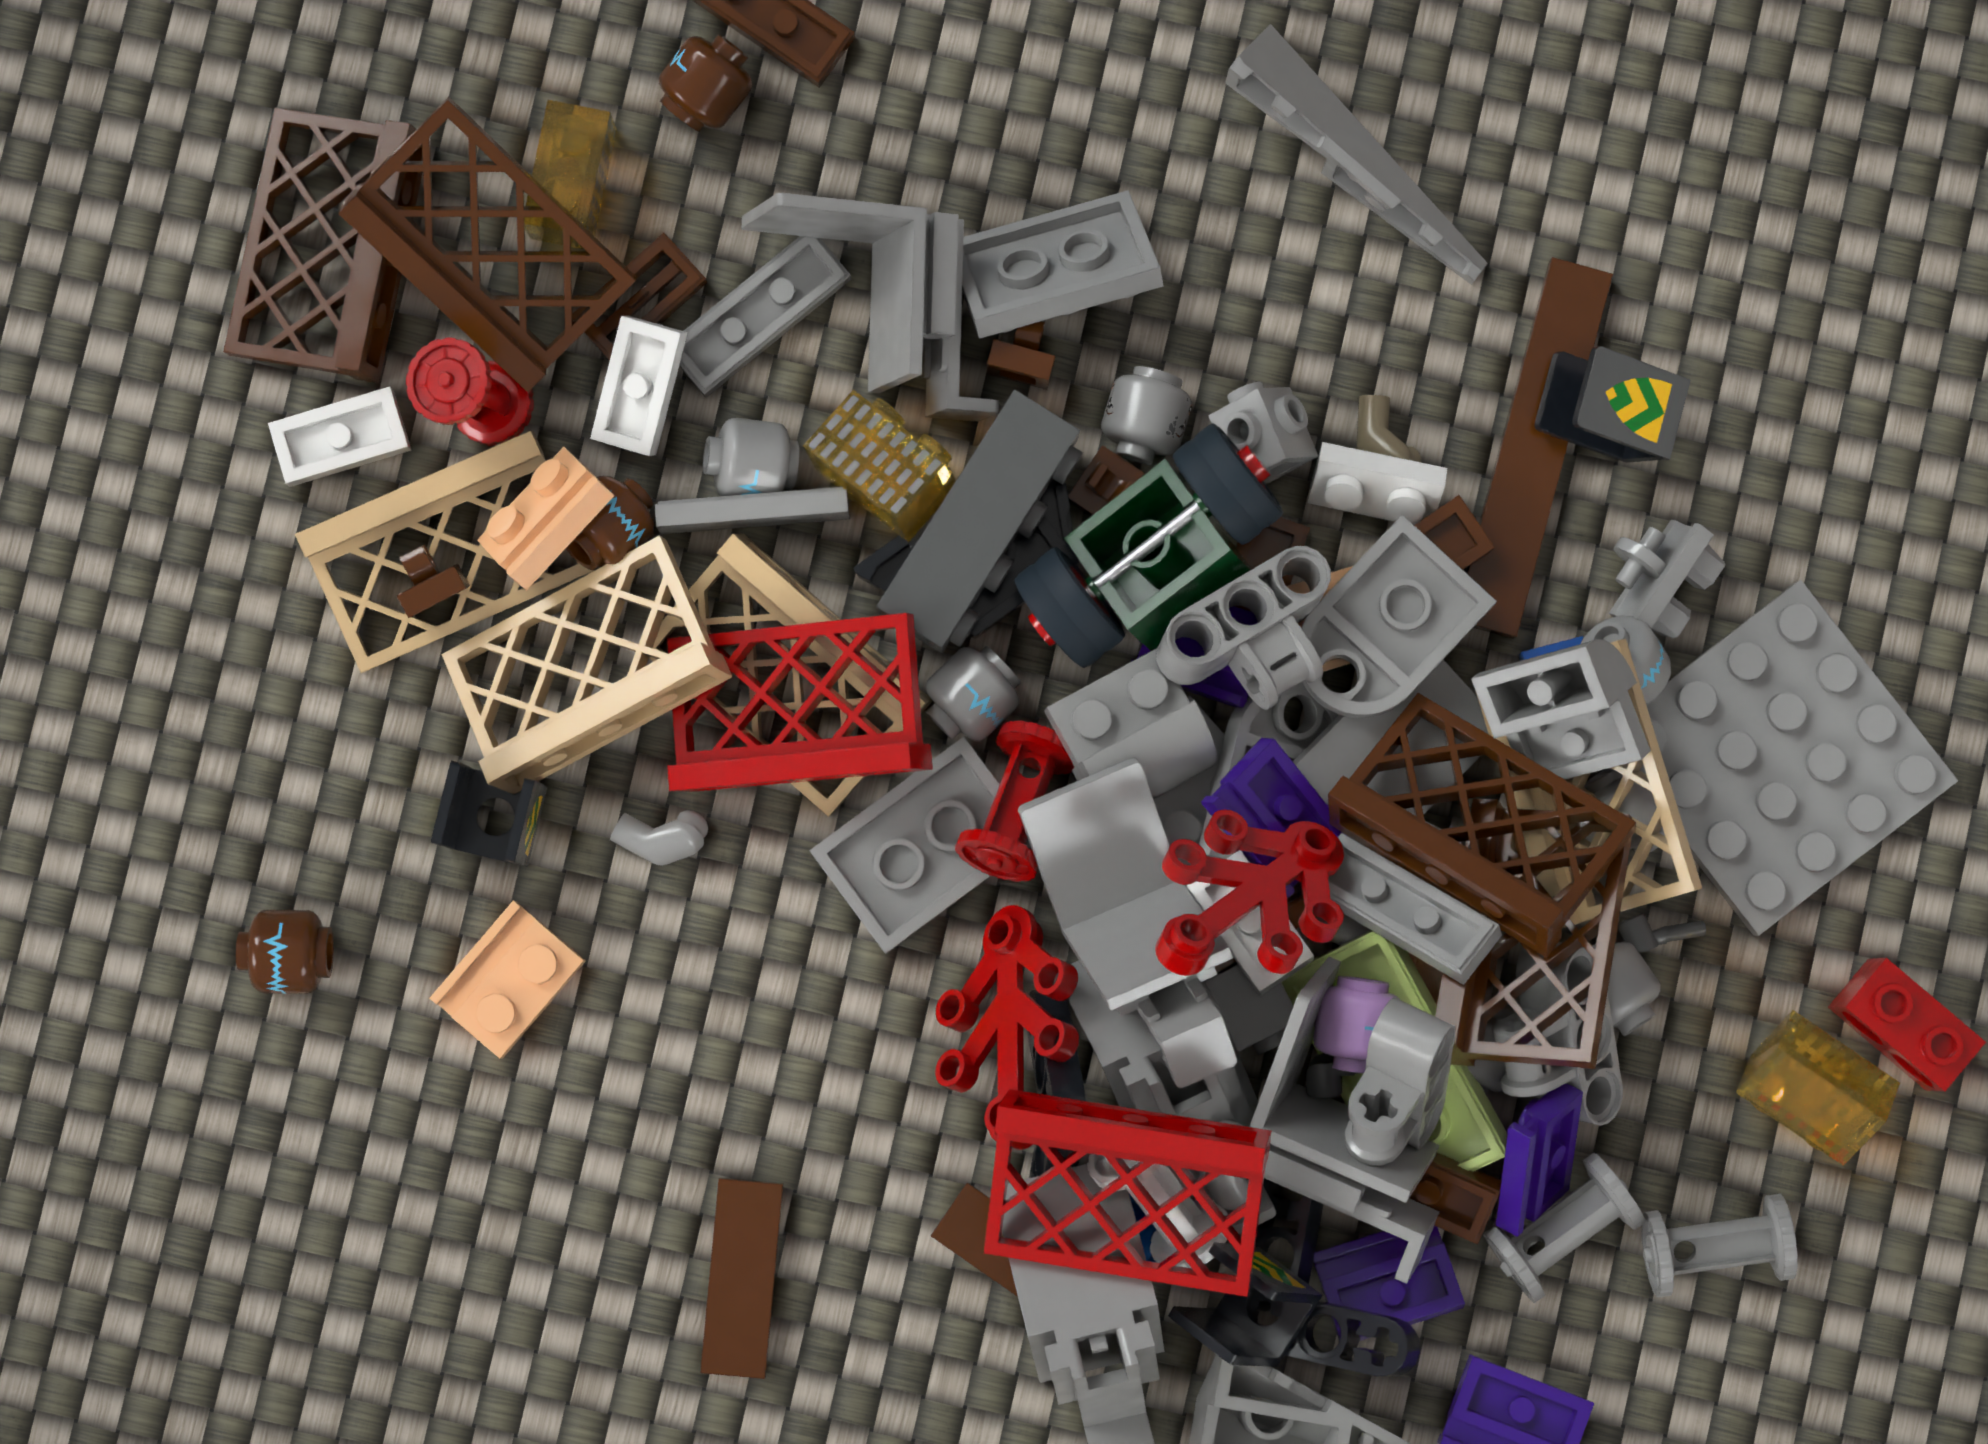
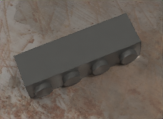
M1014 389L877 604V613L879 615L913 614L915 637L941 654L950 641L961 647L980 617L979 613L971 609L984 587L995 593L1015 561L1005 555L1015 538L1020 533L1029 539L1047 512L1049 506L1041 502L1040 499L1053 479L1063 485L1080 460L1083 452L1074 447L1078 441L1080 430Z

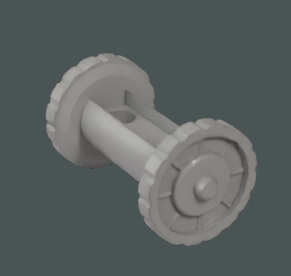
M1592 1153L1583 1160L1590 1180L1543 1213L1535 1222L1525 1226L1523 1233L1518 1237L1513 1235L1508 1238L1504 1232L1494 1225L1483 1233L1487 1243L1501 1262L1500 1268L1507 1277H1512L1533 1303H1536L1545 1296L1537 1276L1619 1217L1633 1230H1636L1646 1222L1643 1213L1628 1192L1625 1182L1621 1178L1619 1179L1605 1161L1595 1153ZM1538 1241L1545 1244V1247L1535 1255L1526 1254V1250Z
M1781 1194L1766 1195L1764 1197L1762 1216L1667 1229L1658 1210L1643 1213L1646 1220L1641 1225L1643 1257L1648 1279L1656 1297L1671 1296L1674 1287V1275L1770 1262L1776 1277L1780 1281L1794 1279L1797 1275L1798 1255L1794 1226L1786 1200ZM1682 1241H1689L1693 1245V1252L1686 1259H1678L1674 1256L1675 1246Z

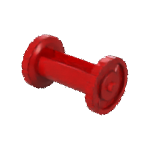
M451 337L442 340L436 339L429 342L427 346H423L416 353V357L410 362L409 372L406 374V391L409 400L413 403L412 406L423 417L443 425L457 423L458 429L468 436L469 439L489 446H496L519 436L524 431V427L529 424L532 417L531 413L534 409L532 389L527 392L495 361L487 362L483 353L472 344Z
M1008 721L1002 724L996 738V743L1001 751L1010 758L983 829H967L961 832L955 845V851L963 861L983 873L1004 880L1026 882L1035 878L1039 868L1033 851L1026 846L1028 837L1019 816L1018 808L1026 802L1045 795L1053 774H1068L1075 767L1055 730L1033 722ZM1024 765L1031 769H1036L1040 773L1034 778H1026L1022 776L1019 768Z

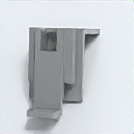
M776 193L742 216V230L872 243L868 393L880 394L921 376V378L926 379L925 417L982 421L999 414V400L959 397L964 219H959L958 214L940 212L927 214V208Z
M1130 758L1020 805L1018 813L1063 936L1110 1011L1117 1009L1121 1017L1136 1010L1139 1012L1159 1043L1172 1080L1178 1088H1185L1236 1065L1237 1058L1223 1017L1201 983L1217 976L1216 965L1233 959L1230 948L1221 935L1214 939L1215 947L1205 967L1199 973L1190 976L1179 975L1169 971L1160 963L1156 955V942L1169 920L1183 914L1199 915L1204 911L1185 885L1173 882L1163 872L1162 861L1170 846L1145 773L1136 758Z
M1328 957L1300 991L1295 1000L1249 1127L1272 1130L1269 1156L1265 1168V1179L1408 1241L1394 1278L1407 1284L1423 1256L1439 1211L1409 1198L1435 1158L1440 1145L1428 1140L1421 1149H1416L1406 1144L1401 1154L1388 1164L1370 1166L1360 1163L1350 1155L1345 1147L1344 1135L1350 1120L1348 1105L1331 1098L1310 1097L1307 1095L1306 1087L1297 1084L1314 1038L1316 1018L1327 989L1333 986L1341 961Z
M1078 960L1071 964L1078 972V983L1073 994L1067 999L1103 1068L1120 1107L1215 1122L1228 1119L1238 1122L1242 1126H1250L1258 1100L1222 1011L1205 981L1201 983L1223 1017L1237 1063L1231 1068L1185 1088H1178L1172 1080L1159 1043L1139 1012L1136 1010L1121 1017L1117 1009L1110 1011L1080 961ZM1189 1169L1196 1179L1200 1177L1198 1171ZM1205 1185V1186L1203 1187V1189L1206 1191V1193H1207V1194L1210 1196V1198L1213 1200V1198H1212L1210 1192L1208 1191V1189H1207V1187H1206V1185ZM1264 1186L1258 1225L1276 1215L1274 1205ZM1225 1209V1211H1226L1228 1214H1230L1232 1211H1234V1210H1226V1209ZM1244 1217L1232 1224L1238 1234L1242 1233Z
M1087 1164L1072 1167L1093 1195L1102 1189L1090 1176ZM1058 1174L1034 1192L1056 1222L1083 1203L1061 1174ZM1039 1176L1024 1179V1181L1029 1184ZM1008 1183L1006 1200L1017 1193L1010 1183ZM1126 1189L1116 1191L1100 1202V1205L1121 1232L1136 1223L1129 1192ZM1024 1200L1004 1214L1002 1229L1004 1238L1031 1241L1046 1230ZM1090 1211L1063 1229L1078 1250L1096 1252L1112 1240ZM1138 1233L1129 1242L1142 1259L1146 1261L1140 1234ZM1053 1238L1044 1243L1059 1246ZM1119 1248L1109 1254L1125 1257ZM1009 1258L1039 1382L1053 1381L1058 1405L1078 1401L1088 1444H1155L1146 1412L1142 1388L1144 1383L1160 1380L1156 1354L1165 1352L1158 1303L1152 1281ZM1118 1363L1123 1365V1369L1086 1378V1371Z

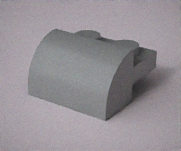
M1596 639L1479 672L1471 678L1494 739L1506 736L1512 749L1563 779L1642 760L1651 751L1628 690L1637 683L1634 674L1619 650L1606 640Z
M1157 648L1055 702L1044 710L1075 767L1072 769V772L1077 781L1130 758H1136L1142 765L1152 797L1155 799L1217 764L1216 748L1196 701L1189 702L1181 685L1168 680L1161 673L1156 662Z

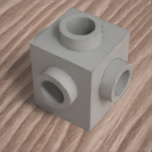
M1262 382L1244 385L1227 395L1230 404L1208 415L1211 424L1214 423L1219 426L1239 450L1246 445L1252 449L1271 474V476L1264 480L1265 483H1270L1319 457L1307 429L1308 417L1306 410L1300 400L1293 395L1290 387L1264 388Z

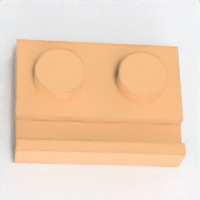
M563 447L552 459L543 462L536 469L531 482L509 506L503 507L494 514L488 523L487 530L477 541L507 571L506 573L527 591L615 495L579 459Z
M513 900L429 999L444 1009L457 1023L499 1059H503L586 960L526 911L517 901Z

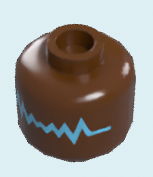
M720 34L716 36L712 43L702 37H689L661 72L659 85L665 95L661 98L660 102L681 121L700 132L704 125L711 128H721L751 91L752 79L742 68L748 56Z
M611 476L597 477L615 496L566 548L567 552L583 567L595 570L597 567H602L606 564L619 563L628 552L646 543L653 536L654 521L649 512L653 507L652 499L632 479L627 478L621 482Z
M262 910L252 920L249 932L238 933L236 942L237 969L248 971L252 986L261 993L308 994L318 987L321 978H330L334 961L333 931L331 927H323L320 918L313 911Z

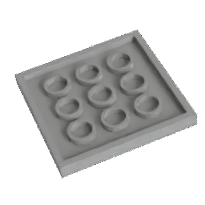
M1802 580L1795 582L1670 678L1665 689L1654 701L1647 704L1693 859L1753 936L1761 935L1958 782L1955 775Z

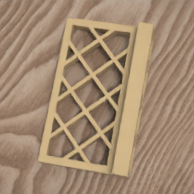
M534 431L517 436L295 534L305 558L308 557L360 673L595 571L583 567L578 562L576 565L555 574L544 571L540 576L543 579L533 583L527 591L524 588L519 589L520 585L514 581L510 593L495 600L471 591L483 556L491 559L493 557L481 544L476 545L444 532L453 507L466 501L491 510L490 521L494 514L503 508L502 506L511 482L535 472L546 461ZM502 486L495 504L478 497ZM443 512L437 529L419 523ZM407 527L434 536L429 548L433 559L441 540L476 553L467 576L470 586L457 593L460 597L451 620L440 625L432 624L414 616L408 618L406 613L370 600L382 566L407 574L403 564L386 558L395 533ZM384 538L378 555L361 549ZM348 553L375 562L363 596L361 597L338 588L327 562ZM343 598L359 604L353 620ZM467 598L485 604L461 615ZM366 608L401 620L393 645L371 655H368L358 633ZM409 624L426 630L403 640Z
M732 534L717 551L718 556L689 589L695 605L698 603L699 615L708 634H711L710 625L744 623L745 630L755 629L754 622L778 620L782 625L788 626L842 620L745 534ZM722 573L726 574L742 589L744 616L709 618L708 590ZM753 599L770 614L754 615ZM667 615L662 620L653 649L665 652L660 646L676 627H685L683 619ZM857 633L842 634L841 636L851 643L857 636ZM826 636L816 637L809 648L818 656H803L800 659L805 664L826 662L832 668L843 654V651ZM798 639L790 640L791 648ZM868 642L860 651L862 655L882 672L891 664ZM755 645L747 655V660H744L740 665L747 668L748 672L758 680L757 667L778 666L783 658L757 660ZM649 656V659L653 662L658 660ZM852 661L838 679L839 694L852 706H857L863 698H849L848 683L865 697L876 681L858 664ZM793 667L795 702L783 704L790 710H795L796 713L805 701L803 676ZM899 674L893 680L898 687H900ZM749 688V697L751 701V699L754 697L756 693ZM919 688L922 714L932 700ZM885 690L874 704L893 721V724L885 733L903 731L901 703ZM716 696L713 699L735 720L738 717L735 713H741L747 706H726ZM822 700L816 708L837 706L830 700ZM764 704L751 720L752 728L748 725L745 728L763 745L769 743L762 738L761 712L775 711L768 704ZM840 710V719L842 726V724L846 721L848 716ZM797 731V741H806L807 739ZM865 776L845 778L830 796L825 794L812 781L791 784L829 817Z
M660 535L628 552L620 562L600 567L441 654L484 756L478 762L487 784L513 795L522 790L525 778L540 781L732 678L724 656L713 647L667 540ZM656 559L663 573V578L655 600L652 601L630 594L629 590L637 569ZM617 581L615 589L607 586ZM595 592L611 596L599 631L574 623L582 599ZM671 596H673L677 608L668 606ZM625 601L651 609L639 644L613 636ZM563 610L560 618L552 616ZM665 614L683 619L692 640L669 654L653 649ZM541 621L557 626L544 661L519 653L528 628ZM571 631L596 639L584 674L558 666ZM508 640L505 648L497 646ZM610 644L635 652L627 676L615 683L597 678ZM486 651L502 655L490 690L473 685L465 665L466 662ZM649 656L658 659L646 666ZM516 660L541 668L529 703L504 695ZM555 673L580 681L572 706L559 713L543 708ZM594 686L602 688V690L591 695ZM478 695L487 698L484 707L482 706ZM504 703L526 711L517 736L498 745L492 725L500 704ZM539 716L548 718L545 721L537 724Z
M1626 639L1611 642V644L1623 655L1637 683L1628 690L1651 751L1642 760L1611 767L1622 774L1623 777L1609 806L1618 811L1635 782L1652 792L1657 808L1648 826L1632 817L1636 822L1635 834L1642 837L1630 864L1627 865L1620 912L1702 889ZM1479 701L1488 734L1493 737L1488 721L1486 719L1481 703ZM1506 736L1496 738L1510 747ZM1642 765H1644L1646 774L1640 771ZM1509 770L1510 776H1516V775H1517V774H1515L1514 772H1512V771ZM1590 773L1574 777L1573 780L1565 779L1595 797L1592 792L1584 788ZM1539 787L1514 791L1517 809L1556 811L1552 795ZM1564 803L1565 809L1572 808L1571 806ZM1662 827L1665 836L1659 833ZM1546 829L1523 831L1528 857L1538 856L1556 842ZM1596 832L1592 842L1584 838L1574 846V850L1602 846L1610 833ZM1653 844L1672 856L1679 879L1678 882L1662 886L1640 872ZM1569 867L1544 870L1536 876L1537 880L1551 897L1555 896L1572 882ZM1634 884L1645 890L1629 895ZM1592 889L1569 918L1574 925L1592 920L1601 913L1602 903L1596 905Z

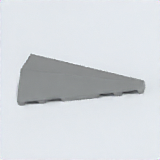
M1271 24L1236 58L1229 67L1225 84L1324 156L1326 162L1321 174L1468 283L1473 284L1488 263Z
M1217 1354L1197 1395L1189 1444H1411L1272 1367L1231 1365Z

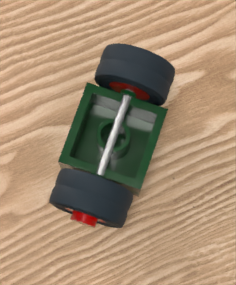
M1213 423L1205 427L1194 439L1186 442L1172 455L1175 464L1185 479L1164 459L1064 537L1090 575L1088 578L1071 558L1057 547L1047 551L1036 563L1028 566L1015 578L1017 589L1032 612L1028 615V619L1035 630L1049 646L1052 647L1056 643L1080 667L1090 666L1104 652L1111 650L1125 637L1119 620L1104 599L1111 605L1127 630L1150 651L1158 648L1171 619L1179 612L1252 570L1219 523L1234 540L1244 545L1259 535L1264 528L1277 521L1284 513L1280 503L1264 482L1271 474L1248 445L1239 450L1226 433Z

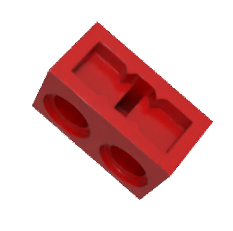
M1888 958L1867 959L1828 1006L1831 1011L1926 1091L1945 1092L1986 1043V1041Z

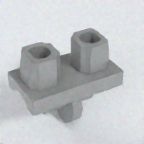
M1670 520L1663 532L1649 527L1639 543L1625 537H1620L1613 550L1626 563L1615 580L1625 589L1609 614L1613 617L1621 615L1633 616L1637 620L1646 622L1653 632L1661 636L1678 637L1690 620L1691 613L1690 609L1673 597L1682 582L1685 580L1694 588L1705 590L1715 582L1725 567V562L1708 545L1714 534L1698 523H1694L1693 527L1676 520Z

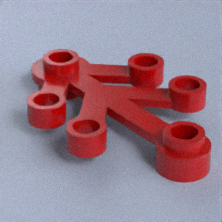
M1219 810L1212 815L1204 831V840L1213 851L1223 855H1231L1241 850L1276 857V859L1266 866L1209 857L1198 843L1189 839H1178L1170 845L1162 861L1163 872L1175 883L1188 885L1197 881L1235 887L1234 890L1201 914H1183L1172 918L1166 923L1156 942L1155 951L1160 963L1175 974L1190 976L1199 973L1205 967L1214 950V939L1257 907H1260L1262 943L1257 951L1259 962L1264 968L1276 974L1290 972L1303 952V944L1300 938L1290 930L1286 886L1295 879L1302 884L1305 909L1299 918L1298 924L1301 932L1307 938L1319 943L1329 942L1335 937L1343 923L1344 914L1342 909L1330 898L1328 877L1334 875L1341 866L1344 859V849L1339 838L1321 824L1300 821L1291 824L1285 832L1248 827L1246 820L1240 814L1232 810ZM1220 829L1227 830L1233 836L1223 833ZM1178 858L1186 860L1191 865L1183 864ZM1315 916L1323 918L1328 924L1320 922ZM1273 947L1284 950L1287 955L1277 952Z
M1017 905L1003 907L993 915L983 935L984 955L961 991L957 989L946 991L936 1005V1018L941 1025L957 1032H965L975 1024L979 1015V1005L997 980L996 997L961 1051L950 1049L943 1053L935 1069V1076L940 1085L956 1092H966L976 1083L979 1068L997 1041L998 1096L988 1104L984 1115L985 1126L996 1142L998 1132H995L999 1103L1009 1089L1024 1091V1028L1034 1036L1036 1051L1040 1055L1056 1062L1069 1060L1076 1052L1079 1044V1034L1074 1026L1054 1018L1023 990V967H1025L1034 974L1033 981L1037 992L1056 1001H1063L1069 998L1075 991L1078 983V972L1073 965L1053 957L1042 948L1043 931L1040 924L1029 910ZM1058 974L1057 981H1056L1055 984L1053 985L1054 979H1055L1056 975ZM1059 1034V1039L1056 1045L1054 1046V1041ZM1013 1141L1012 1148L1024 1150L1033 1144Z

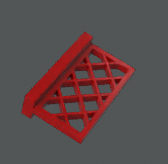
M911 613L708 634L714 649L724 656L731 674L734 673L756 694L736 720L713 700L728 680L696 696L695 699L697 700L692 706L691 700L672 709L676 765H667L669 791L700 792L933 770L931 744L923 743L914 615ZM896 629L898 655L887 669L882 672L862 655L860 651L876 631ZM858 633L851 643L841 636L842 634ZM826 636L843 651V654L822 679L800 657L816 637ZM691 637L667 638L668 654L691 642ZM798 639L791 649L781 642ZM757 643H767L783 658L763 685L740 665ZM738 646L731 656L721 647ZM852 661L858 664L876 681L856 708L832 688ZM793 667L816 687L796 713H793L772 694ZM898 674H899L900 687H898V686L893 682V680L895 679V677H896ZM885 690L901 703L903 731L882 733L865 717ZM826 696L848 718L832 738L822 739L805 721ZM766 702L788 724L772 744L763 745L745 728ZM708 709L728 730L712 750L695 751L693 725L704 710ZM857 726L868 734L850 736ZM797 731L807 739L806 741L789 742ZM737 738L747 745L730 748Z
M1013 1089L1007 1091L997 1108L995 1132H998L984 1254L1248 1296L1272 1130ZM1013 1141L1038 1145L1054 1166L1027 1184L1010 1163ZM1057 1148L1073 1152L1064 1158ZM1087 1153L1105 1156L1120 1175L1094 1195L1071 1167L1072 1164ZM1123 1159L1140 1162L1129 1168ZM1153 1164L1171 1166L1186 1186L1160 1206L1136 1177ZM1189 1169L1206 1173L1196 1179ZM1058 1174H1061L1083 1203L1056 1222L1034 1192ZM1219 1175L1249 1179L1246 1202L1227 1216H1224L1203 1189L1205 1185ZM1009 1181L1017 1193L1006 1200ZM1127 1184L1148 1211V1214L1121 1232L1100 1205V1202ZM1193 1195L1215 1224L1187 1243L1166 1216V1213ZM1023 1200L1046 1229L1031 1241L1002 1237L1004 1214ZM1088 1211L1091 1212L1112 1239L1096 1252L1078 1250L1063 1231L1064 1228ZM1244 1217L1241 1237L1232 1224ZM1154 1222L1158 1224L1178 1250L1161 1263L1143 1260L1129 1242L1131 1238ZM1222 1232L1239 1254L1237 1275L1209 1271L1195 1251ZM1053 1238L1059 1246L1044 1243ZM1119 1248L1125 1257L1109 1254ZM1185 1259L1191 1268L1175 1265Z

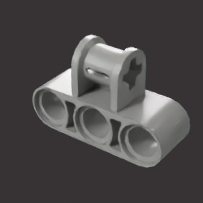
M1308 546L1291 547L1179 612L1171 619L1156 651V662L1161 673L1168 680L1179 685H1192L1229 665L1248 695L1264 710L1276 705L1280 694L1303 680L1312 683L1323 676V667L1319 655L1298 623L1306 619L1309 613L1317 607L1331 581V569L1326 558L1317 550ZM1296 575L1302 578L1307 583L1310 592L1301 594L1291 591L1285 585L1282 576ZM1233 606L1248 608L1255 615L1257 624L1243 625L1237 622L1231 616L1229 608ZM1187 637L1196 640L1202 646L1205 655L1189 657L1183 654L1178 649L1175 639Z
M1558 942L1555 948H1557L1563 942ZM1582 946L1555 967L1552 972L1570 992L1591 975L1593 959ZM1524 948L1518 956L1516 979L1536 964ZM1546 975L1519 996L1521 1008L1531 1021L1563 997ZM1608 992L1595 1069L1504 1062L1506 1074L1501 1078L1503 1092L1510 1096H1536V1098L1541 1099L1547 1092L1568 1083L1583 1091L1580 1122L1601 1126L1613 1120L1621 1106L1623 1086ZM1587 997L1579 1003L1584 1011L1586 1010ZM1572 1008L1545 1029L1542 1035L1552 1047L1580 1048L1583 1021ZM1515 1012L1493 1025V1038L1496 1042L1504 1043L1526 1025ZM1536 1037L1526 1044L1542 1046Z
M1395 997L1389 1000L1378 1017L1370 1036L1365 1072L1352 1091L1348 1101L1350 1120L1345 1130L1344 1139L1345 1147L1354 1159L1370 1166H1383L1394 1161L1401 1154L1406 1144L1416 1149H1421L1426 1144L1438 1123L1444 1107L1456 1026Z

